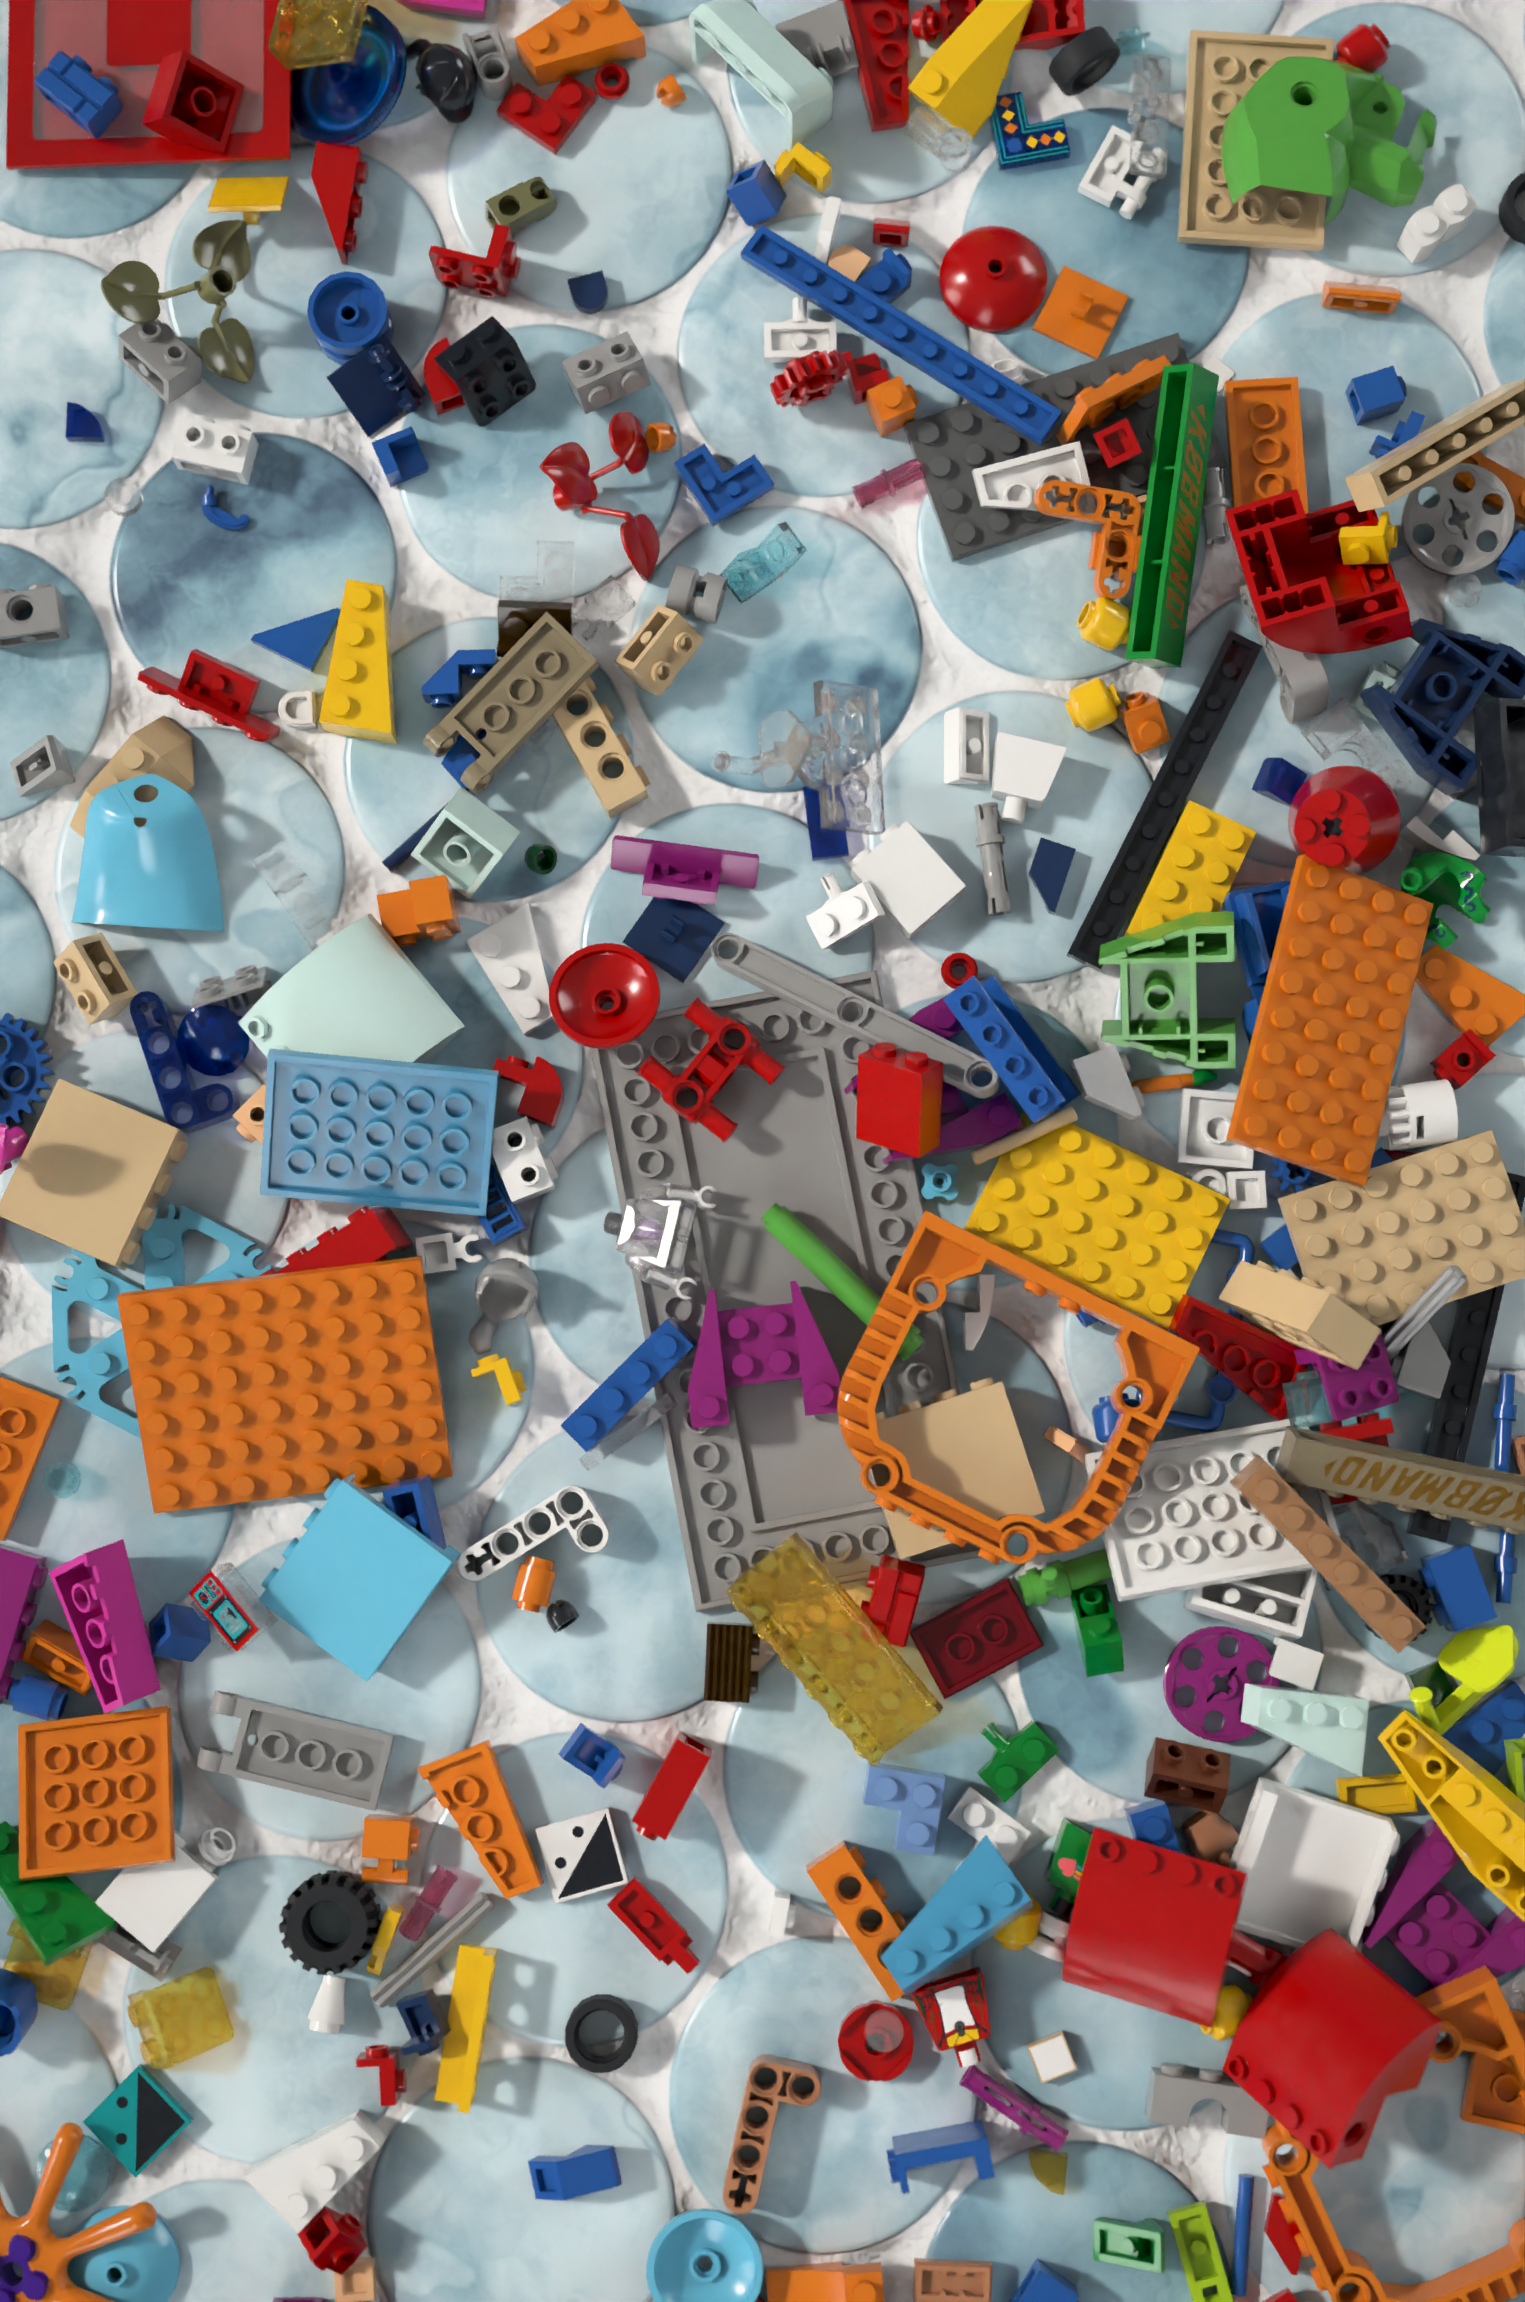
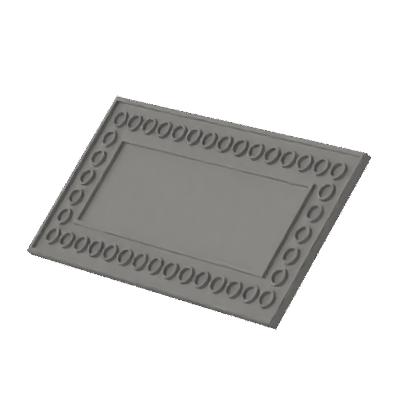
M876 970L826 979L884 1008ZM766 991L704 1002L722 1018L725 1016L731 1017L736 1022L744 1025L751 1034L759 1039L761 1043L760 1048L781 1065L785 1066L783 1072L772 1085L768 1084L764 1078L747 1065L740 1066L713 1099V1105L733 1122L739 1124L725 1143L702 1124H691L684 1117L678 1115L673 1108L663 1101L662 1093L637 1074L641 1065L650 1055L676 1076L682 1074L709 1041V1035L683 1016L690 1005L657 1011L653 1022L647 1030L638 1038L625 1045L608 1049L590 1048L622 1218L625 1217L627 1205L632 1207L635 1212L634 1229L626 1241L645 1340L666 1319L673 1317L698 1342L709 1290L716 1291L718 1311L792 1303L790 1281H796L839 1372L841 1384L845 1370L867 1325L764 1228L766 1223L761 1218L775 1203L780 1207L785 1205L882 1298L924 1213L914 1159L885 1165L883 1159L895 1152L894 1150L856 1138L857 1089L847 1095L844 1089L858 1075V1055L874 1046ZM856 1006L850 1007L844 1012L843 1019L855 1022L862 1017L863 1009ZM734 1032L728 1034L724 1039V1045L730 1050H738L745 1043V1038L741 1034ZM692 1090L682 1091L677 1098V1103L683 1108H691L698 1101V1095ZM704 1186H713L717 1190L716 1194L704 1192L701 1196L703 1202L716 1204L711 1210H702L694 1201L667 1197L668 1188L700 1191ZM654 1201H680V1207L696 1208L681 1273L640 1258L651 1256L657 1260L659 1250H656V1252L655 1248L645 1250L647 1245L652 1248L649 1243L640 1247V1249L645 1251H641L638 1248L634 1249L643 1213H655L657 1217H660V1225L665 1228L669 1206H664ZM678 1212L674 1232H678V1236L680 1235L684 1212ZM677 1238L675 1240L672 1239L673 1241H671L672 1244L668 1253L666 1263L671 1265L678 1244ZM649 1269L677 1279L685 1276L692 1278L697 1285L686 1281L679 1288L681 1294L692 1298L689 1300L681 1299L674 1289L647 1278ZM921 1284L916 1289V1296L922 1303L930 1304L936 1299V1291L929 1284ZM943 1304L932 1313L917 1314L912 1324L921 1330L919 1335L925 1341L905 1362L899 1356L894 1359L881 1385L875 1414L884 1412L887 1419L900 1414L899 1406L920 1400L921 1406L924 1407L936 1403L934 1395L956 1389L957 1395H960ZM697 1346L654 1386L696 1612L868 1579L871 1565L879 1566L881 1556L886 1555L898 1558L883 1509L874 1503L877 1496L865 1490L860 1483L859 1472L861 1465L853 1457L844 1441L839 1425L838 1413L805 1416L801 1379L726 1387L730 1425L692 1429L688 1386ZM869 1470V1479L871 1483L874 1484L871 1472ZM966 1542L964 1548L950 1543L901 1560L921 1564L928 1568L980 1558L978 1556L980 1548Z

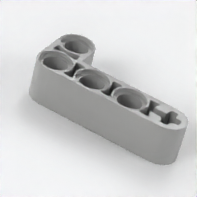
M1247 584L1240 586L1239 594L1243 608L1281 684L1280 704L1288 723L1293 724L1325 713L1328 704L1329 682L1317 653H1306L1288 649L1263 635Z

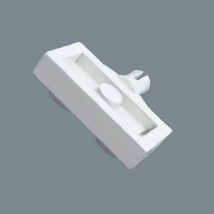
M799 297L793 298V319L784 322H764V363H788L794 358H801L813 351H819L820 353L824 350L827 353L832 350L837 351L836 322H817L807 319L808 299L801 297V311H799Z
M834 872L820 878L829 899L823 907L806 916V919L823 950L832 947L885 915V912L869 881L862 882L849 891H842Z

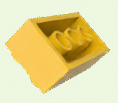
M1189 800L1177 821L1123 937L1195 912H1219L1257 831Z

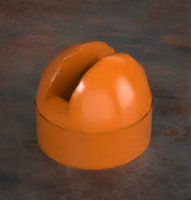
M669 74L658 84L657 98L662 99V105L675 107L687 99L672 74Z
M658 422L647 426L646 441L651 452H665L675 445L677 435L673 432V427L670 424Z

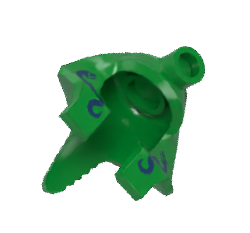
M1437 851L1421 853L1408 862L1400 876L1402 892L1433 903L1426 938L1436 942L1443 950L1457 940L1458 936L1441 918H1436L1435 915L1439 906L1442 904L1451 905L1452 908L1461 912L1462 915H1466L1468 919H1472L1473 922L1479 924L1485 922V915L1491 910L1483 901L1480 892L1487 882L1486 876L1477 867L1456 856Z

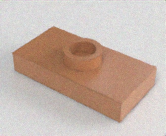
M914 2258V2302H991V2261Z

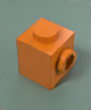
M900 375L867 390L866 407L881 437L905 427L906 423L914 421L918 399L913 387L910 384L905 386Z

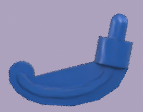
M212 485L207 486L206 494L202 495V510L205 517L220 528L229 530L246 528L250 523L249 516L243 514L238 519L216 507L217 496L214 495V487Z

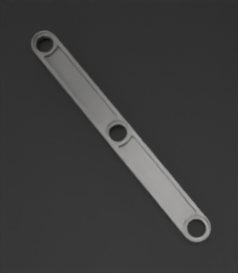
M723 933L714 939L711 945V953L717 966L873 1046L877 1043L888 1042L895 1044L901 1050L926 1053L929 1056L928 1058L943 1062L944 1082L974 1097L988 1098L997 1092L1000 1086V1077L987 1059L736 934ZM733 944L738 947V953L731 959H723L719 956L720 950L725 945ZM856 1006L863 1009V1015L859 1020L849 1022L843 1019L844 1012L848 1008ZM979 1071H987L992 1074L993 1079L989 1085L977 1087L972 1084V1077Z

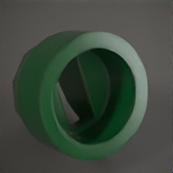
M533 844L525 852L524 860L531 871L545 875L555 868L557 853L549 845Z

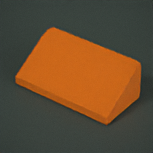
M1325 281L1323 285L1322 307L1392 314L1401 300V293L1394 287Z
M44 1620L32 1632L21 1660L86 1697L93 1683L74 1635L51 1621Z

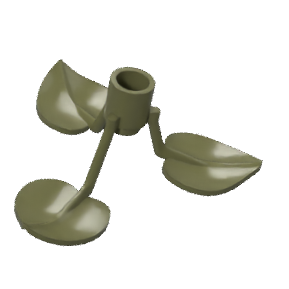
M228 220L208 226L196 236L192 247L193 258L199 266L208 269V272L192 284L158 293L159 279L156 273L147 264L139 261L123 262L101 280L103 295L111 308L124 319L139 324L149 323L158 318L160 314L158 300L169 299L194 290L198 291L202 300L210 304H216L211 319L213 327L204 329L198 337L197 348L201 361L210 371L221 377L241 383H247L251 380L254 370V351L247 329L234 318H227L221 323L219 322L221 312L227 306L225 298L235 291L236 283L244 279L250 269L251 255L247 241L245 221Z

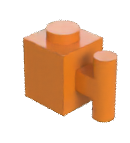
M369 1814L364 1818L362 1858H377L378 1867L363 1866L362 1882L408 1885L409 1869H396L395 1860H408L412 1856V1850L418 1851L420 1827H414L415 1817Z

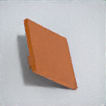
M1063 266L1032 330L1097 360L1129 296Z

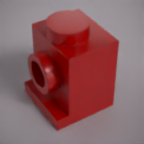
M1127 418L1093 434L1108 469L1142 452L1138 439Z
M1468 1029L1461 1033L1429 1064L1435 1069L1433 1074L1437 1080L1447 1079L1452 1088L1457 1090L1496 1055L1471 1029ZM1459 1054L1468 1061L1466 1067H1462L1457 1063V1056Z

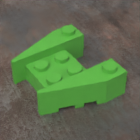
M1234 911L1195 912L1100 945L1099 965L1120 964L1121 1020H1103L1101 1041L1124 1048L1130 1046L1151 1052L1152 1056L1162 1059L1168 1057L1185 1062L1186 1066L1196 1069L1236 1068L1235 1018H1198L1197 963L1235 962Z

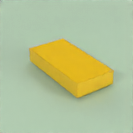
M1402 1772L1335 1778L1338 1802L1379 1815L1418 1812L1416 1792Z

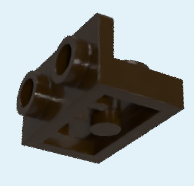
M499 600L498 657H503L546 612L573 636L572 603Z

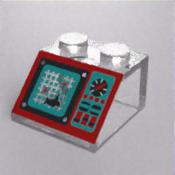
M231 1562L216 1565L189 1592V1595L194 1599L191 1603L194 1611L203 1620L208 1618L218 1629L215 1632V1636L228 1650L231 1648L236 1652L243 1650L278 1621L269 1608L258 1600L260 1597Z

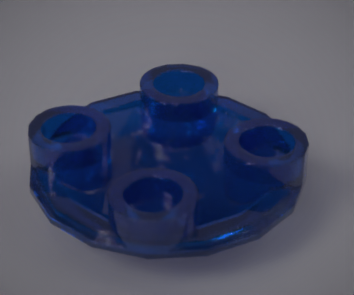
M207 1004L194 1008L183 1018L178 1029V1047L183 1059L194 1070L204 1075L223 1076L233 1073L244 1063L249 1052V1036L238 1024L243 1017L220 1005Z

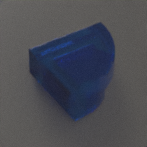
M67 402V440L76 442H105L104 432L97 418L82 405Z

